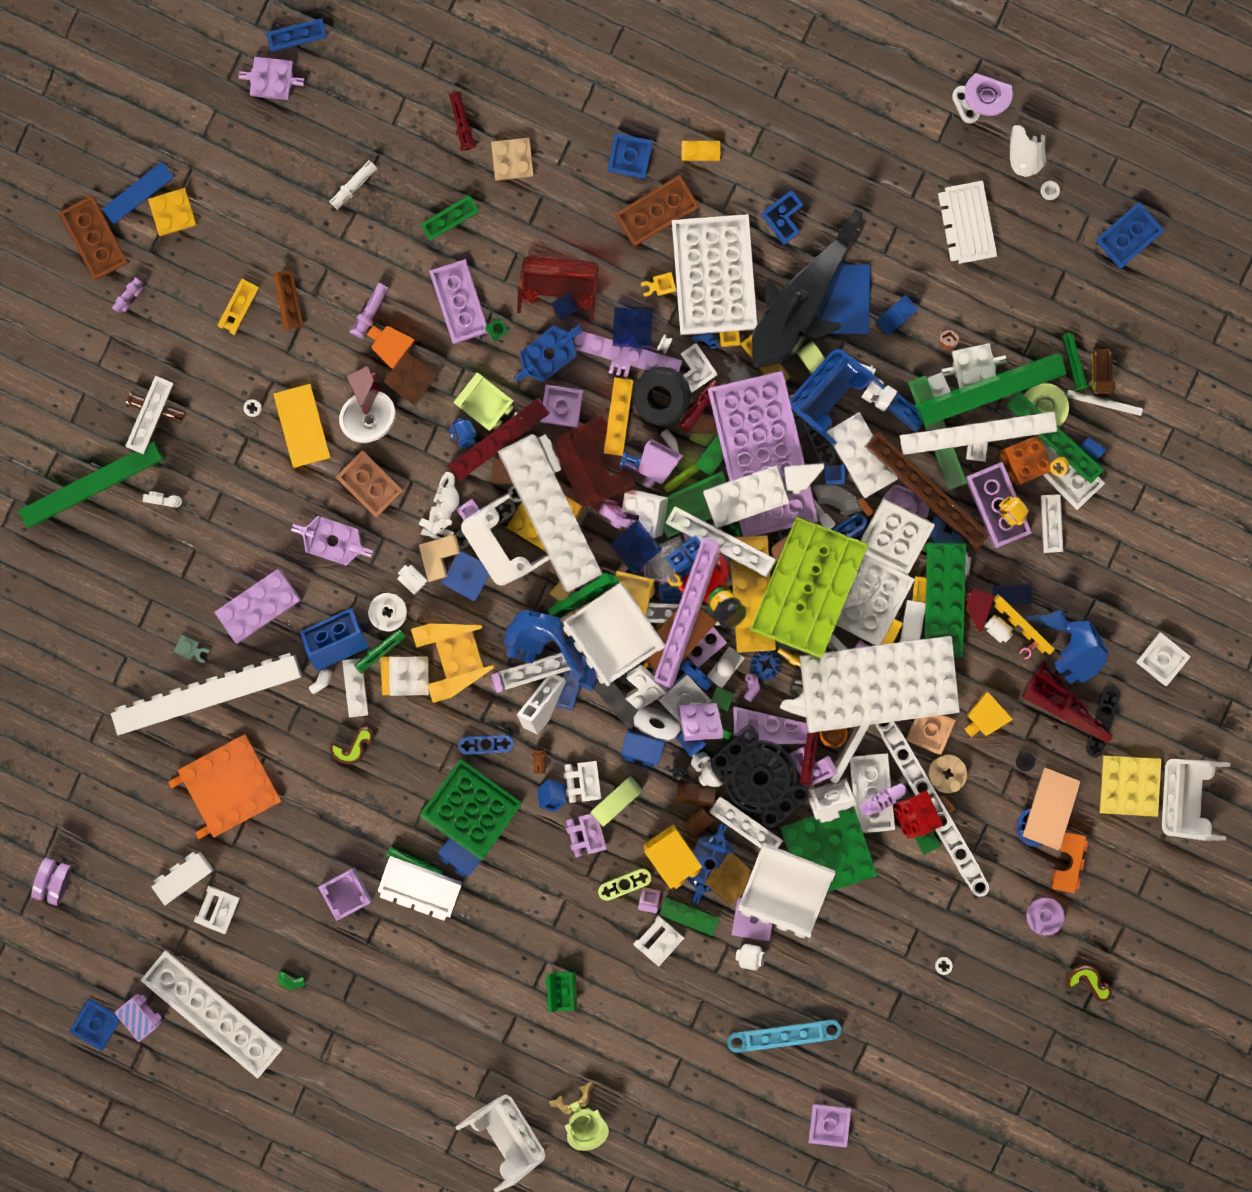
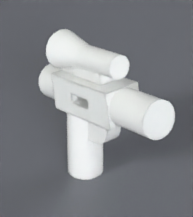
M435 514L430 515L429 520L422 518L419 525L424 527L421 535L429 536L435 540L441 538L437 534L445 537L454 535V532L448 529H443L436 534L433 533L432 528L436 521Z

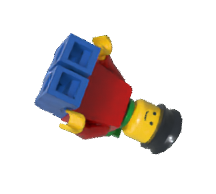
M696 535L682 545L689 556L686 557L679 547L666 557L677 572L673 575L678 579L677 582H673L669 578V584L678 586L677 588L682 594L684 593L701 544ZM718 555L703 601L714 611V617L719 621L720 626L732 628L739 625L745 619L747 609L738 598L733 596L727 585L729 567L723 556Z

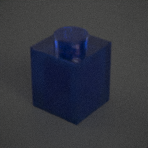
M571 292L551 303L560 320L579 310Z

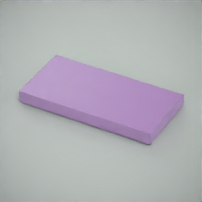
M466 259L430 270L429 272L452 343L456 344L489 333L485 330L487 323Z

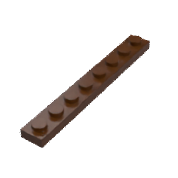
M879 431L865 444L864 447L972 548L975 550L979 549L989 537V534Z

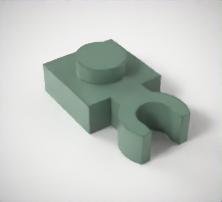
M181 635L174 653L189 660L196 656L199 662L205 663L206 660L201 658V653L206 652L210 654V650L207 648L199 649V642Z

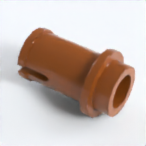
M534 750V754H532L534 757L533 773L545 774V757L547 754L545 750Z

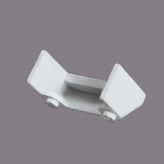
M507 493L466 518L461 524V530L492 580L498 585H506L549 560L547 555H543L531 564L524 557H516L510 561L494 537L490 528L494 527L499 521V515L495 507L510 498V495Z
M1170 759L1167 761L1165 766L1162 830L1166 835L1198 840H1226V836L1212 835L1210 821L1206 818H1200L1203 780L1213 778L1215 767H1230V763L1187 759Z
M509 1095L497 1098L456 1126L457 1130L471 1125L476 1131H482L486 1128L505 1158V1161L500 1165V1173L504 1181L494 1189L495 1192L516 1184L545 1158L544 1149Z

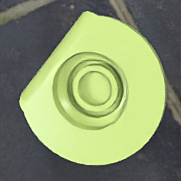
M1042 383L1031 387L1024 394L1042 413L1054 412L1058 427L1064 423L1069 413V402L1067 396L1060 388L1052 384Z

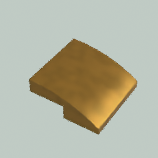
M728 853L720 867H714L704 883L727 905H731L744 893L752 871L733 853Z

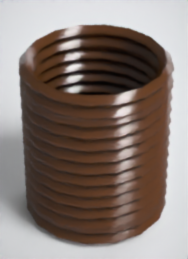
M700 807L685 821L684 825L698 838L715 820L703 807Z

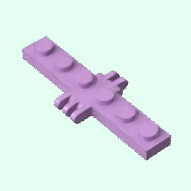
M625 330L623 337L619 336L618 342L587 332H581L574 339L576 350L612 360L609 370L610 374H613L614 367L618 368L617 376H620L622 369L625 370L623 378L628 377L631 366L646 371L657 367H670L679 372L682 360L638 348V342L634 341L636 333H632L631 339H627L629 333L627 330Z

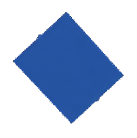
M870 265L842 266L829 302L821 317L822 320L839 322L841 324L839 330L830 334H869Z

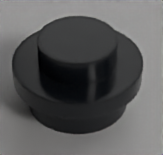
M1028 752L1020 753L1016 758V766L1021 771H1030L1035 766V758Z

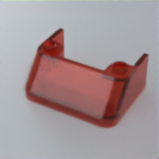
M540 256L525 257L522 262L519 280L517 313L521 314L522 302L532 304L538 301L539 295L575 298L579 307L591 309L590 320L594 321L599 265L591 261Z

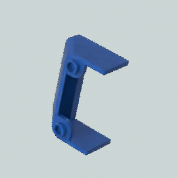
M835 349L791 397V408L835 446L837 442L827 433L832 425V419L827 413L851 386L856 389H863L871 381L882 390L885 389V386L871 371L841 349Z

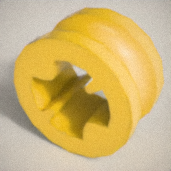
M1064 457L1055 458L1050 465L1051 472L1056 476L1064 475L1069 469L1067 459ZM1058 463H1060V465L1064 467L1062 468V470H1059V467L1055 466Z

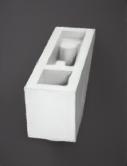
M558 675L546 677L517 714L523 728L537 735L550 720L566 683L564 678Z

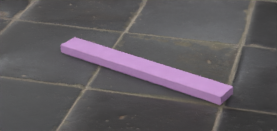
M703 537L654 677V681L668 688L673 687L722 544L707 537Z

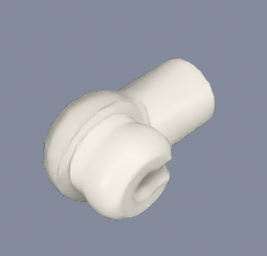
M668 429L664 430L661 433V437L670 449L679 453L677 440Z
M324 668L319 672L317 681L309 686L312 694L317 693L329 684L332 677L330 669Z

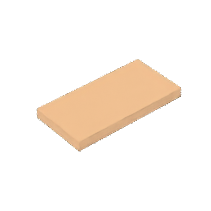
M1044 768L1023 837L1059 850L1081 781Z

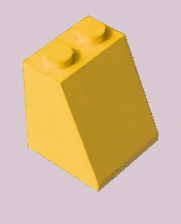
M674 824L642 845L644 852L670 889L680 887L685 883L684 880L690 876L692 878L700 873L701 863Z

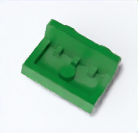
M552 972L547 974L545 985L547 988L546 1004L548 1012L578 1010L576 972Z

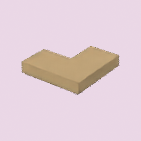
M450 535L419 545L428 582L448 577L443 558L460 553L456 535Z

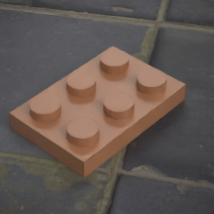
M363 450L336 476L376 518L403 492Z

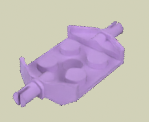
M317 516L307 527L293 524L292 527L294 528H291V531L303 536L306 553L345 566L360 554L371 558L372 555L366 552L373 554L374 551L361 545L359 529ZM332 535L338 538L336 546L328 544V538Z

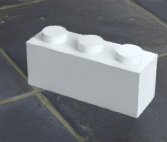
M192 852L185 858L186 862L180 866L177 863L169 869L171 873L166 877L162 874L154 880L155 885L152 886V889L164 905L214 871L201 852L198 854Z

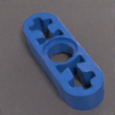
M509 735L464 737L458 743L459 751L466 755L509 752L514 746V740ZM493 738H497V742H502L503 738H507L511 745H508L507 749H504L502 745H498V750H494L495 742ZM474 739H478L477 747L479 751H475V747H470L469 751L462 748L465 740H468L469 744H475ZM488 739L491 741L492 746L489 750L481 748L482 740Z

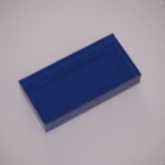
M1031 584L992 586L993 596L995 597L999 594L1008 604L1032 603Z

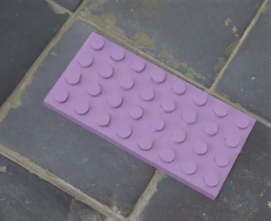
M783 371L708 388L729 481L778 465L786 487L785 467L805 465ZM809 485L807 489H803V493L792 494L791 490L787 491L790 498V503L739 520L743 537L791 528L797 516L811 522L819 521L811 486Z

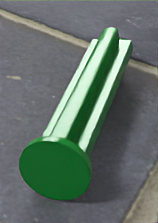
M1072 333L1062 336L1076 387L1074 390L1078 391L1089 388L1090 386L1086 383L1074 336Z

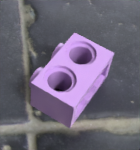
M714 627L707 634H715L716 642L708 644L705 640V635L696 645L701 647V655L695 657L691 652L688 655L697 667H700L727 643Z

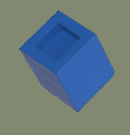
M845 465L825 466V485L845 484Z
M548 779L537 788L540 808L555 813L566 804L565 790L562 783Z

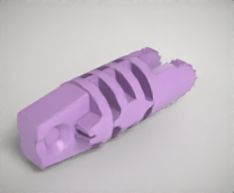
M897 784V786L895 785L890 789L886 788L868 799L860 808L866 817L878 813L895 804L896 800L904 796L907 790L904 784Z

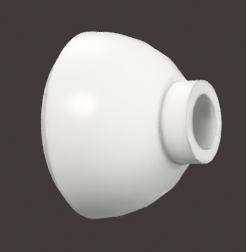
M709 761L703 767L699 781L703 786L719 787L724 784V776L722 771L715 769L713 763Z

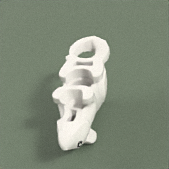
M445 472L442 476L434 498V502L437 505L430 511V515H436V521L432 528L434 534L452 524V520H450L451 514L459 504L460 497L454 487L455 476L451 472ZM448 479V484L446 485V487H443L446 480Z

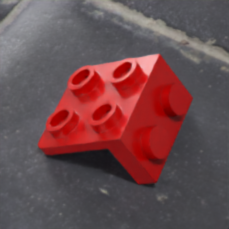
M927 790L907 800L893 804V813L898 818L901 830L908 839L926 835L943 826Z

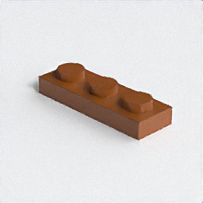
M293 271L273 273L284 330L304 327Z

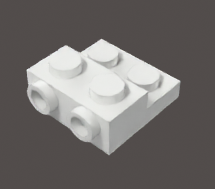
M847 778L840 780L837 784L830 783L810 790L812 797L809 798V802L815 819H820L821 823L838 818V811L849 809L856 805Z

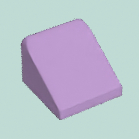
M642 887L638 910L657 913L661 891Z

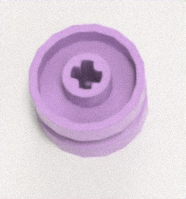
M44 858L35 877L31 897L41 901L47 895L48 903L58 906L67 889L72 866L61 863L56 868L55 860Z

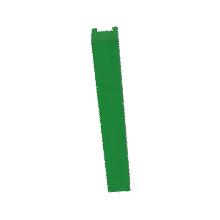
M1056 353L915 404L920 423L924 422V425L927 426L1067 375L1062 360L1063 357Z
M152 442L148 444L145 454L134 451L17 512L20 514L26 528H31L165 459L157 446V442Z

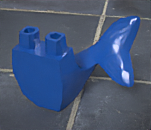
M523 610L515 616L505 634L504 645L508 646L507 657L519 659L520 651L522 650L521 661L533 663L536 654H541L544 645L553 639L559 646L570 669L578 676H584L581 652L575 647L574 642L576 641L573 637L565 640L560 618L530 610Z
M1061 610L1049 615L1027 616L1026 620L1033 625L1053 630H1062L1071 634V641L1068 647L1061 652L1062 658L1054 662L1060 674L1064 672L1063 674L1070 684L1076 680L1083 683L1091 679L1106 664L1108 649L1099 637L1100 635L1089 621L1066 623V616Z

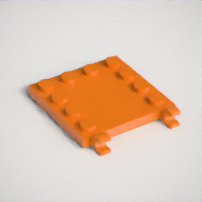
M246 734L177 770L180 776L168 782L171 789L184 782L207 826L195 832L198 839L210 833L214 838L282 801Z

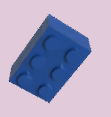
M627 730L621 755L624 756V760L635 762L638 759L643 761V765L654 767V764L659 765L664 741L646 734Z

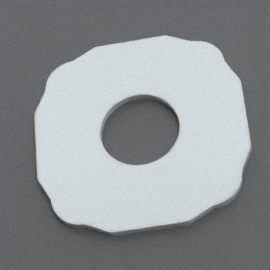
M646 706L639 709L634 716V725L641 732L658 740L666 742L673 740L681 730L680 723L673 716L656 708ZM657 719L665 725V728H655L649 723V720Z

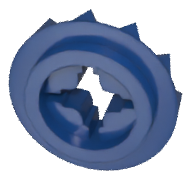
M774 651L756 652L751 659L752 672L760 679L768 680L774 678L781 669L780 657ZM771 657L769 664L772 665L773 669L766 668L761 672L763 665L759 660L766 661Z

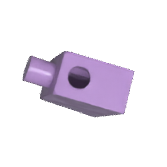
M650 439L645 445L638 470L641 474L645 475L642 484L648 488H653L655 482L662 484L682 459L683 455Z

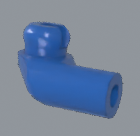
M713 333L691 334L693 343L704 342L712 349L719 346V339Z

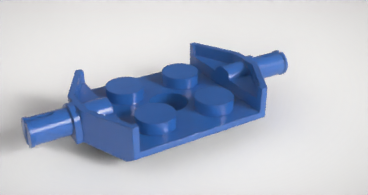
M554 325L551 326L534 342L520 351L523 369L514 376V379H517L516 381L520 383L525 377L530 376L541 382L547 381L577 356L574 339L583 332L581 326L577 325L571 331H565ZM547 348H552L555 352L552 359L547 358L545 355Z
M720 823L715 835L698 838L693 853L701 863L702 868L696 876L686 878L695 888V894L691 901L693 903L696 901V904H699L702 894L705 892H713L704 883L713 869H706L704 862L707 859H713L715 861V868H719L727 854H734L735 852L733 847L725 840L724 834L728 826L726 824Z

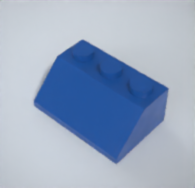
M352 608L300 631L308 658L316 671L369 648Z

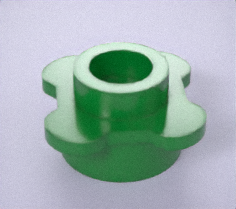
M495 318L493 323L485 326L486 332L490 333L493 341H498L500 336L507 334V328L499 318Z

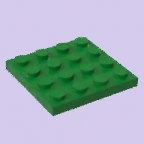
M460 759L419 816L482 861L522 803Z
M854 806L838 811L839 817L832 821L821 823L820 819L816 820L813 815L780 826L789 853L835 870L834 878L827 892L878 876Z

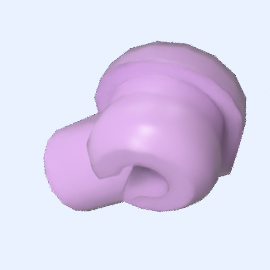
M748 673L745 676V681L749 689L743 697L752 702L760 690V683L756 674Z

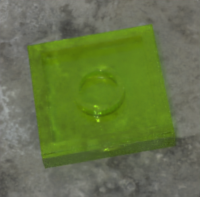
M693 464L666 484L664 490L669 494L699 472V469Z

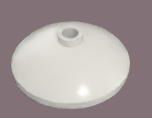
M378 392L369 413L365 415L354 395L344 404L340 412V427L343 433L355 442L368 443L378 440L387 434L393 426L396 417L395 406L386 394Z

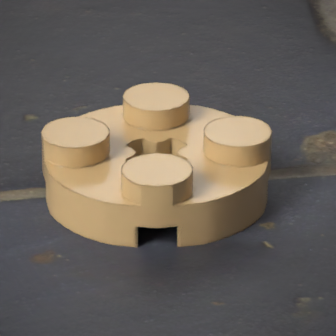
M942 755L931 763L928 776L935 789L943 793H952L960 790L965 784L967 770L965 764L958 757ZM949 768L953 776L945 779V775L942 773Z

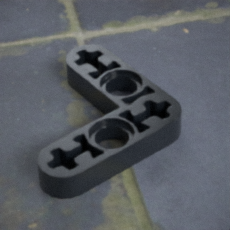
M801 417L796 419L795 423L799 427L798 436L807 434L819 463H824L825 466L833 464L835 454L830 442L824 438L822 445H816L813 438L819 433L815 432L810 435L809 431H813L810 425L807 426L806 421ZM828 445L829 449H825L827 455L831 454L832 456L829 459V463L821 460L823 452L820 451L818 453L817 449Z

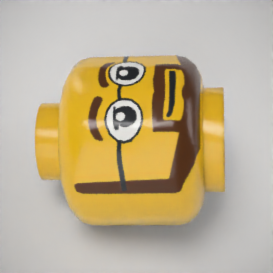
M1010 496L1001 502L999 513L1009 525H1021L1027 519L1028 508L1020 498H1012Z

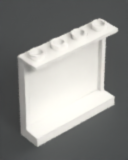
M622 582L563 622L565 625L563 629L568 636L572 635L576 641L574 645L577 650L584 652L587 657L585 661L589 667L595 668L598 672L596 677L601 684L605 683L607 686L655 652L665 648L664 642Z
M763 843L739 903L738 910L744 916L751 917L753 915L758 917V920L762 923L769 924L771 922L776 924V927L780 930L787 931L789 929L794 931V934L798 937L805 938L807 936L810 938L828 888L834 878L835 870Z

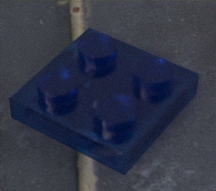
M614 307L612 346L651 349L653 310Z

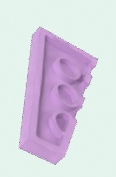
M733 706L734 735L745 726L752 725L758 730V740L772 741L776 744H806L807 723ZM748 731L745 734V738L749 740L755 737V733L752 731Z

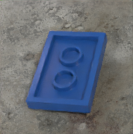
M1138 202L1095 241L1116 266L1121 269L1163 233L1164 229L1144 206Z

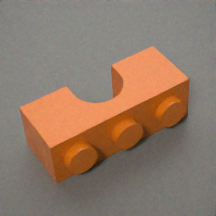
M1065 832L1059 851L1068 853L1071 862L1066 869H1053L1050 884L1052 889L1075 893V890L1079 889L1081 878H1078L1079 870L1082 871L1084 867L1082 855L1083 851L1086 852L1088 847L1086 836Z

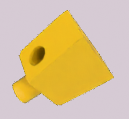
M985 692L967 714L972 722L964 730L971 738L979 731L987 736L1010 722L1012 718L988 692Z

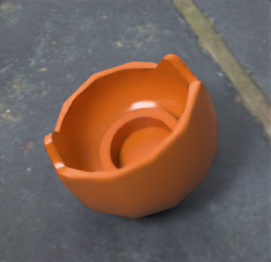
M846 728L819 731L820 741L823 745L830 748L840 747L847 740L848 731Z

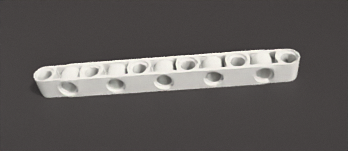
M888 722L886 726L875 724L914 795L920 793L917 791V785L921 782L926 783V790L938 815L946 817V823L935 829L936 833L971 891L977 896H985L989 891V885L983 876V872L895 722ZM901 749L907 750L908 753L907 757L903 760L897 756L898 751ZM958 849L965 850V856L962 859H958L955 856ZM978 882H982L985 885L984 890L981 892L975 891V885Z

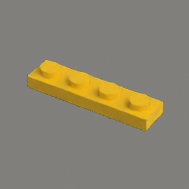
M614 377L604 454L623 456L633 380Z
M999 594L994 597L993 600L996 602L994 607L1001 613L1005 611L1010 616L1008 620L1015 627L1019 625L1024 630L1021 633L1028 640L1033 638L1037 642L1035 646L1042 653L1046 651L1050 655L1055 650Z

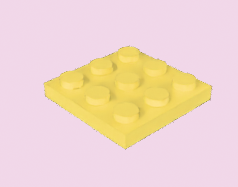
M1103 755L1099 813L1158 817L1161 759Z

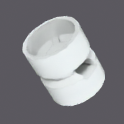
M871 381L862 398L869 403L875 402V406L884 412L897 391L890 386H886L882 390Z

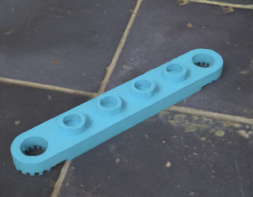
M825 1020L737 1032L728 1037L727 1045L732 1052L738 1053L834 1040L840 1036L841 1026L835 1020ZM833 1024L837 1027V1032L834 1035H829L826 1029L829 1025ZM738 1037L742 1040V1045L739 1048L731 1045L733 1038Z

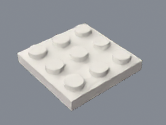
M883 498L860 541L869 544L866 555L908 575L935 524Z

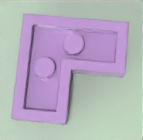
M805 746L790 753L800 775L802 772V766L800 765L804 758ZM830 756L814 762L816 763V768L813 769L812 785L838 773Z

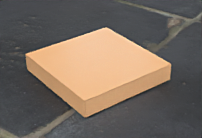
M945 715L916 718L911 725L906 741L942 755L956 720Z

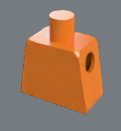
M373 326L367 334L375 340L371 348L392 369L416 342L413 338L389 326H386L383 331Z

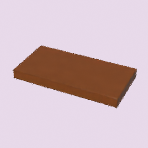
M678 175L614 215L633 247H636L671 226L672 220H681L700 207L681 175Z
M94 195L59 212L94 281L129 264Z
M701 607L682 661L717 623ZM678 608L657 631L665 645ZM664 648L644 660L656 671Z

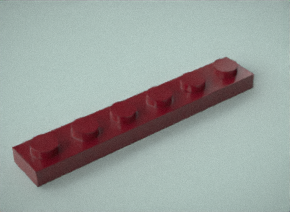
M537 398L447 467L456 479L461 481L497 454L498 451L505 448L549 415L550 412L542 401Z

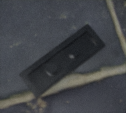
M598 682L594 690L629 730L635 727L634 716L638 710L626 700V696L614 682H611L609 686Z

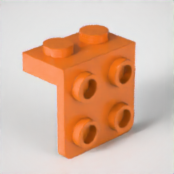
M1034 436L998 451L999 461L1003 462L1013 487L1051 472V462L1039 436Z

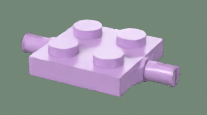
M254 57L251 72L239 71V79L250 80V96L289 100L292 85L304 86L305 82L304 78L293 77V61Z

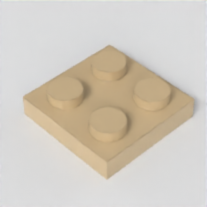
M530 138L491 142L495 181L534 177Z

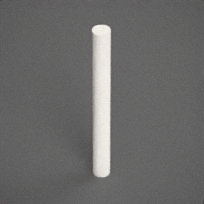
M1068 390L1066 394L1067 398L1141 416L1143 408Z

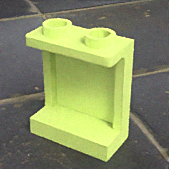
M479 373L475 374L453 402L490 432L492 429L496 430L502 424L500 419L504 414L508 416L514 408L512 405L514 401Z

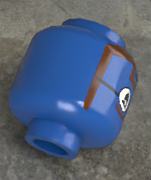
M463 418L454 420L452 422L453 425L449 428V434L453 443L461 448L474 444L477 433L470 420H463Z

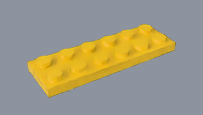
M768 535L734 537L769 556ZM730 558L733 596L738 598L747 609L745 619L735 626L737 653L776 650L775 640L750 630L770 582V573L765 577Z

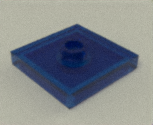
M639 520L635 521L610 544L633 574L640 571L662 551L661 547Z

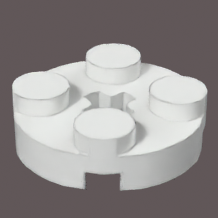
M380 594L370 604L368 611L369 619L380 630H396L406 620V604L396 594ZM385 607L393 609L390 618L382 613L385 611Z

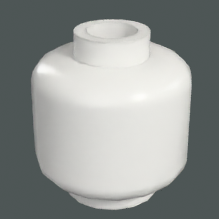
M744 944L741 949L737 950L736 960L739 961L741 968L756 971L764 965L765 952L762 951L760 946Z

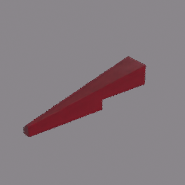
M1043 661L1027 683L1021 698L1108 743L1112 739L1113 734H1108L1100 726L1102 722L1099 719L1095 720L1088 713L1089 708L1070 688L1066 689L1058 681L1060 677L1057 674L1053 675L1046 668L1047 664Z

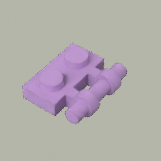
M135 277L131 283H128L127 289L121 297L118 296L115 300L116 303L112 309L120 314L123 311L127 312L132 305L131 300L134 296L138 297L142 293L144 283Z
M592 814L578 817L579 825L574 824L573 818L566 820V831L570 835L572 843L570 847L571 850H574L575 857L583 856L581 848L584 847L587 848L588 854L607 850L601 825ZM582 830L584 841L579 842L577 831Z

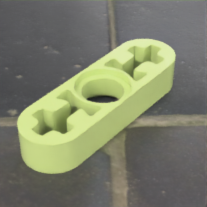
M644 868L635 870L603 883L599 887L598 894L601 899L606 901L648 885L651 881V874ZM640 872L648 875L646 882L639 880L636 881L637 886H633V880L630 876L634 875V879L639 877ZM622 879L629 880V889H621L619 882ZM616 882L617 890L620 893L616 894V890L611 891L609 897L606 894H602L604 887L607 886L608 889L614 887L612 883Z

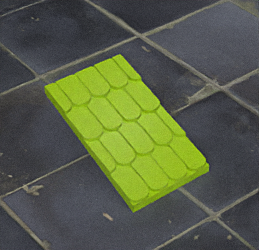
M797 516L750 630L822 659L869 544Z

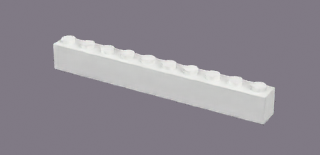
M290 653L279 656L280 660L272 662V659L262 661V666L254 668V665L242 668L243 672L237 674L235 670L224 673L225 677L218 679L217 676L206 679L207 683L199 685V682L189 684V689L181 691V688L169 691L170 695L164 697L161 693L152 696V701L148 702L142 699L133 702V707L126 708V705L115 708L116 712L111 713L117 735L301 678L302 674L296 655L291 656Z

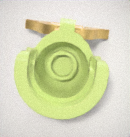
M592 1082L579 1087L583 1096L572 1104L564 1105L562 1096H559L557 1100L549 1101L551 1107H557L565 1114L574 1112L569 1118V1124L565 1125L568 1132L567 1140L574 1149L581 1151L599 1147L605 1142L609 1134L608 1125L598 1110L592 1111L589 1108H581L585 1107L589 1102V1094L594 1087Z

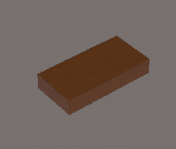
M679 781L676 801L713 807L716 787Z

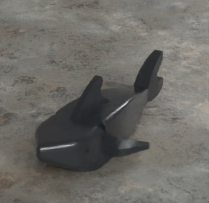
M855 209L843 225L837 239L793 277L781 291H779L771 278L766 280L765 302L768 311L762 316L752 335L753 366L755 368L789 361L803 347L809 337L821 338L841 328L839 322L822 320L821 317L829 302L848 251L855 244L865 226L866 221L862 218L863 213Z

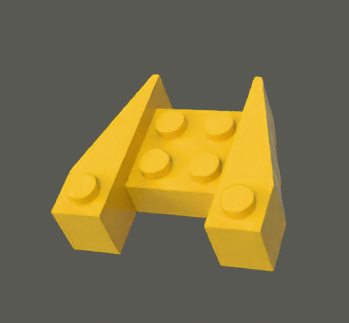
M430 623L411 629L416 648L434 642L437 645L446 679L427 684L433 703L453 697L495 668L494 665L483 666L473 632L483 628V625Z

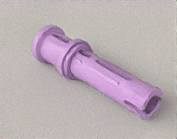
M381 283L377 284L364 311L357 316L358 320L349 333L365 340V334L369 326L373 325L372 319L387 293L388 287Z

